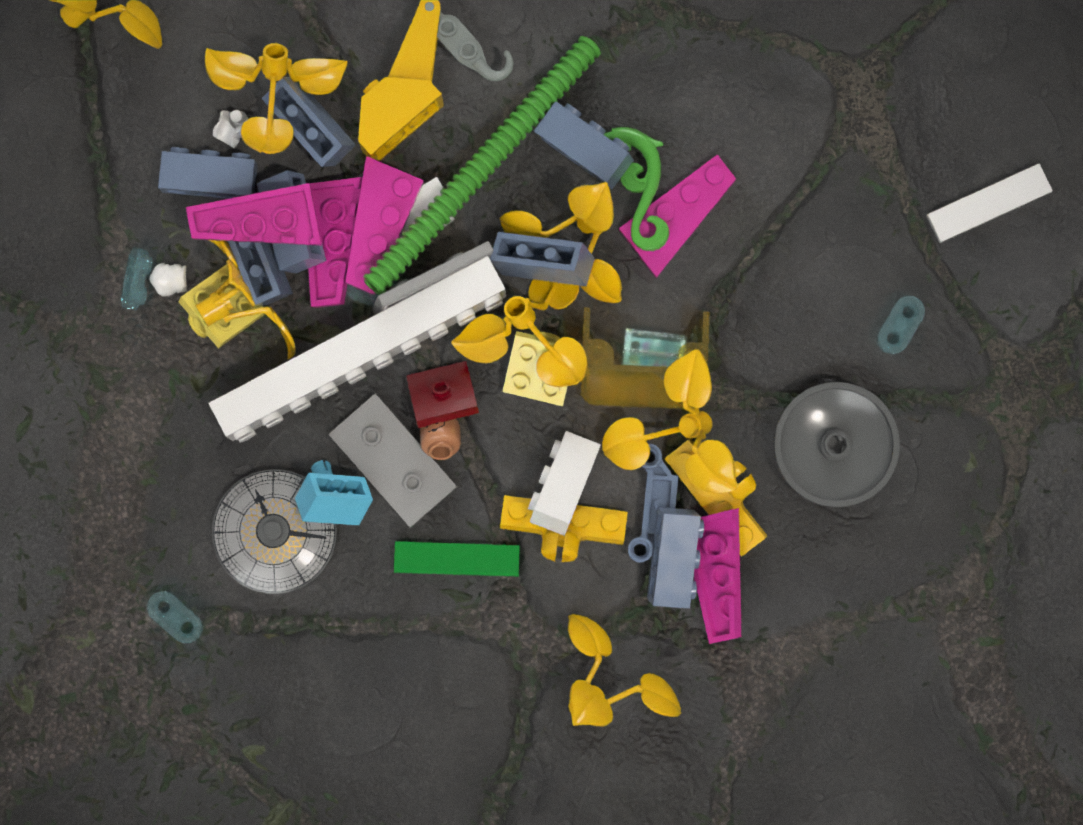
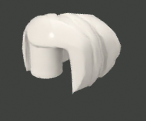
M222 110L218 119L219 122L214 126L213 137L235 148L241 138V127L248 120V117L239 110L232 112Z
M165 263L156 265L149 280L159 295L165 297L176 292L187 291L186 265L174 264L170 266Z

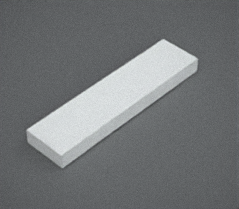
M1039 163L927 214V218L938 242L942 243L1051 193L1052 189Z

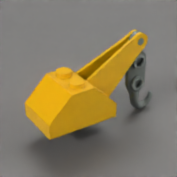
M421 0L388 77L383 78L380 82L377 79L372 81L363 90L365 95L361 97L358 137L362 152L367 157L381 161L444 106L442 94L432 83L437 39L461 65L478 72L482 77L490 81H501L512 72L514 62L510 52L506 50L503 53L506 58L505 67L500 71L492 70L486 62L480 43L457 17L444 15L441 12L438 0Z

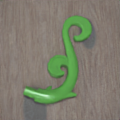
M612 128V132L604 133V136L612 141L617 137L627 144L630 150L631 146L637 148L643 154L647 164L645 178L639 179L637 177L639 173L644 172V168L638 163H631L621 177V182L627 191L632 193L643 192L631 225L632 241L638 248L644 251L659 250L669 239L670 231L667 223L658 216L650 215L647 218V222L655 225L656 232L649 238L641 236L640 225L659 186L661 161L656 147L663 146V142L655 140L634 128Z

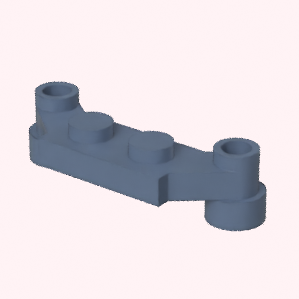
M648 444L650 453L654 455V461L651 463L646 462L642 466L647 473L641 536L633 539L629 543L627 550L629 557L638 563L645 562L652 556L657 507H676L678 476L671 474L662 461L660 449L654 444ZM636 545L645 547L646 552L643 556H637L634 553Z

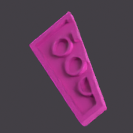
M716 155L653 202L642 219L640 233L644 238L652 237L655 234V225L647 222V218L650 215L663 219L667 223L670 233L668 241L659 250L644 251L634 244L631 237L633 218L619 228V231L655 278L660 275L704 218L736 181V178L721 158Z
M367 156L345 283L375 296L376 293L366 285L363 276L365 273L370 274L369 269L372 266H377L376 261L383 259L382 255L384 252H390L389 247L391 245H396L395 241L397 238H400L424 181Z
M362 177L310 183L321 242L326 257L325 262L308 268L311 307L344 305L348 285L345 283Z
M310 183L186 207L192 239L322 246Z
M739 508L701 517L704 521V533L702 538H698L697 550L700 551V565L698 569L694 570V580L697 584V593L709 644L742 637Z

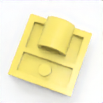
M227 264L181 296L178 301L189 314L188 321L193 331L201 338L208 336L218 348L264 316L261 313L231 319L226 323L222 318L209 327L206 325L195 305L210 297L209 295L215 292L229 278ZM230 284L223 292L226 294L234 289L235 286ZM240 291L229 299L233 309L228 312L230 314L263 306L251 308L243 292Z
M516 331L503 392L563 406L568 386H549L537 374V360L548 350L535 334L531 335ZM541 332L552 347L560 339L555 334Z

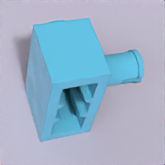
M323 460L314 463L311 467L312 473L307 474L295 497L302 521L359 525L373 501L365 477L333 475L330 462L325 461L324 463Z

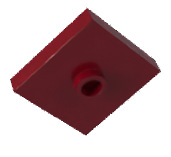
M466 361L406 376L418 428L479 413Z

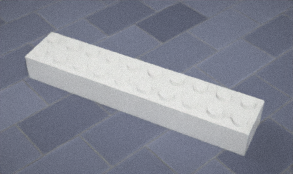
M486 256L208 404L225 436L232 441L244 442L256 435L255 429L263 425L270 428L283 421L282 415L292 410L295 414L311 406L310 400L318 396L325 399L339 391L337 386L346 381L349 384L356 383L366 377L365 371L373 367L380 370L394 362L393 356L401 352L404 355L415 352L421 348L420 342L429 337L432 341H435L449 333L448 327L456 323L459 326L468 324L476 318L475 313L485 308L487 312L498 308L503 304V298L506 297L505 287L489 257Z

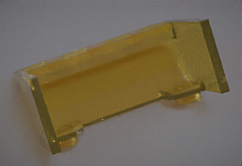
M584 307L582 347L585 350L588 362L586 375L581 381V395L584 401L593 406L684 409L683 402L671 400L666 393L664 376L668 366L613 365L614 352L612 346L602 339H589L590 307ZM703 312L701 316L700 343L691 342L684 344L679 349L676 360L693 350L699 349L708 365L710 312Z

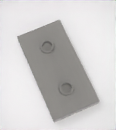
M489 241L465 253L459 252L448 258L445 263L409 281L405 279L391 287V290L377 297L372 308L374 315L486 256L490 259L494 250Z
M376 394L370 397L329 433V436L410 528L457 488L439 465L423 452L417 440Z

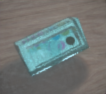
M626 329L622 366L666 372L673 362L685 356L687 336Z

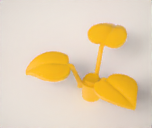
M48 0L65 5L61 8L60 15L63 21L72 28H78L88 18L94 22L99 17L121 12L119 16L120 22L131 35L157 49L162 46L159 21L154 12L140 1L129 0L126 3V7L117 5L95 12L97 0Z
M271 43L264 47L263 56L259 57L258 64L251 56L239 52H223L207 48L205 53L206 72L210 80L220 88L227 90L242 89L246 81H255L261 69L265 77L270 80L267 119L264 117H252L246 120L241 127V137L244 143L250 148L266 154H275L285 150L293 140L294 131L291 123L284 119H273L276 81L281 80L288 71L291 80L299 82V86L303 91L315 95H324L333 92L339 86L347 68V61L335 59H303L292 64V60L288 59L287 48L278 43Z
M603 182L595 185L575 187L568 195L569 206L574 216L548 231H542L540 220L524 211L506 212L499 220L505 233L548 238L577 221V226L582 232L587 234L593 233L588 247L592 254L599 235L612 226L614 212L608 183ZM595 259L587 287L581 286V288L597 300L607 303L621 302L622 285L618 273L607 262Z
M208 240L218 246L229 258L226 261L229 278L215 292L211 293L210 297L195 305L206 325L209 327L222 318L226 323L235 318L261 313L266 314L278 326L285 339L288 349L287 359L292 358L296 352L293 337L271 306L229 314L228 311L233 309L229 299L240 291L243 292L251 308L255 306L247 284L242 278L226 241ZM230 284L235 286L228 293L225 294L223 292Z
M533 279L528 291L529 299L515 296L505 303L504 313L506 317H504V321L494 314L481 315L471 321L462 333L451 341L455 349L467 359L478 363H492L507 353L509 346L505 337L511 334L512 324L515 328L521 330L530 328L548 350L537 360L536 371L540 379L545 384L553 387L577 385L583 380L587 372L588 362L585 350L578 341L569 337L560 338L552 347L534 325L536 314L532 308L546 310L550 306L557 310L563 309L576 299L579 293V285Z
M696 349L673 362L666 370L664 376V387L669 398L675 402H683V408L690 412L680 419L679 426L644 435V426L639 419L633 417L622 418L615 421L606 431L602 441V450L604 455L618 467L625 470H635L645 465L649 459L650 447L646 442L647 440L681 432L684 437L689 439L697 437L692 446L694 455H691L685 462V471L688 479L697 488L707 492H729L738 488L734 460L730 450L724 443L718 440L702 442V440L706 439V434L712 429V419L706 412L699 411V408L705 406L709 401L712 383L706 360L701 351Z
M576 614L568 616V632L572 643L583 654L594 656L595 662L586 680L575 681L570 689L568 707L574 726H607L613 720L610 704L636 692L642 693L643 703L655 713L669 717H678L681 714L679 701L671 686L663 678L651 673L644 674L640 678L641 685H636L606 700L603 691L590 683L602 661V656L608 657L612 653V644L609 636L599 624L587 617Z

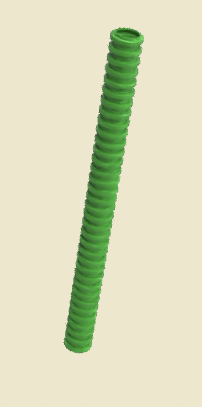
M584 36L578 38V43L572 45V50H567L565 53L566 57L560 58V64L556 63L553 66V70L548 71L547 77L541 79V84H537L534 87L535 91L529 92V98L522 100L523 105H518L516 112L510 113V119L506 118L503 121L504 126L500 125L497 128V133L493 132L491 134V140L487 139L484 142L485 147L480 146L478 149L479 153L472 155V161L468 160L465 163L466 168L461 167L459 170L460 174L453 176V182L449 181L446 184L447 189L442 188L440 191L441 195L434 197V203L430 202L427 205L428 210H422V216H417L414 220L415 224L408 226L409 231H403L402 238L396 239V245L389 247L390 252H384L382 255L383 259L376 261L377 266H372L369 269L370 274H364V282L371 290L380 295L386 292V288L392 287V281L399 279L398 274H403L406 271L405 266L410 267L412 265L411 260H416L419 256L418 252L425 250L424 245H430L431 238L437 237V231L444 229L443 224H448L451 221L450 217L456 216V210L463 208L462 203H467L470 200L469 196L475 195V189L482 187L481 182H486L489 179L488 175L494 174V168L501 166L500 161H505L508 158L507 154L513 153V147L520 145L519 140H524L526 133L532 132V126L536 127L539 123L538 119L542 120L555 101L558 102L557 99H561L564 96L563 92L569 91V85L576 83L575 78H580L582 71H587L588 65L594 63V58H598L601 55L600 49L594 41Z

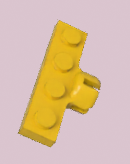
M688 439L668 455L665 460L708 515L739 508L740 555L742 557L767 537V534L743 504L744 499L756 489V482L750 474L738 483V488L733 491L711 493L697 488L688 479L685 471L686 460L691 455H694L692 451L694 442ZM734 461L735 477H738L747 468L740 462Z
M504 495L500 529L541 535L543 539L541 553L546 559L555 561L558 546L563 547L561 562L574 561L578 556L579 544L584 540L624 544L628 512L577 505L566 534L563 536L530 523L533 511L529 510L528 507L531 499Z

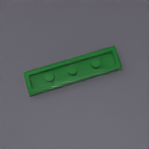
M395 541L394 573L519 577L520 545Z

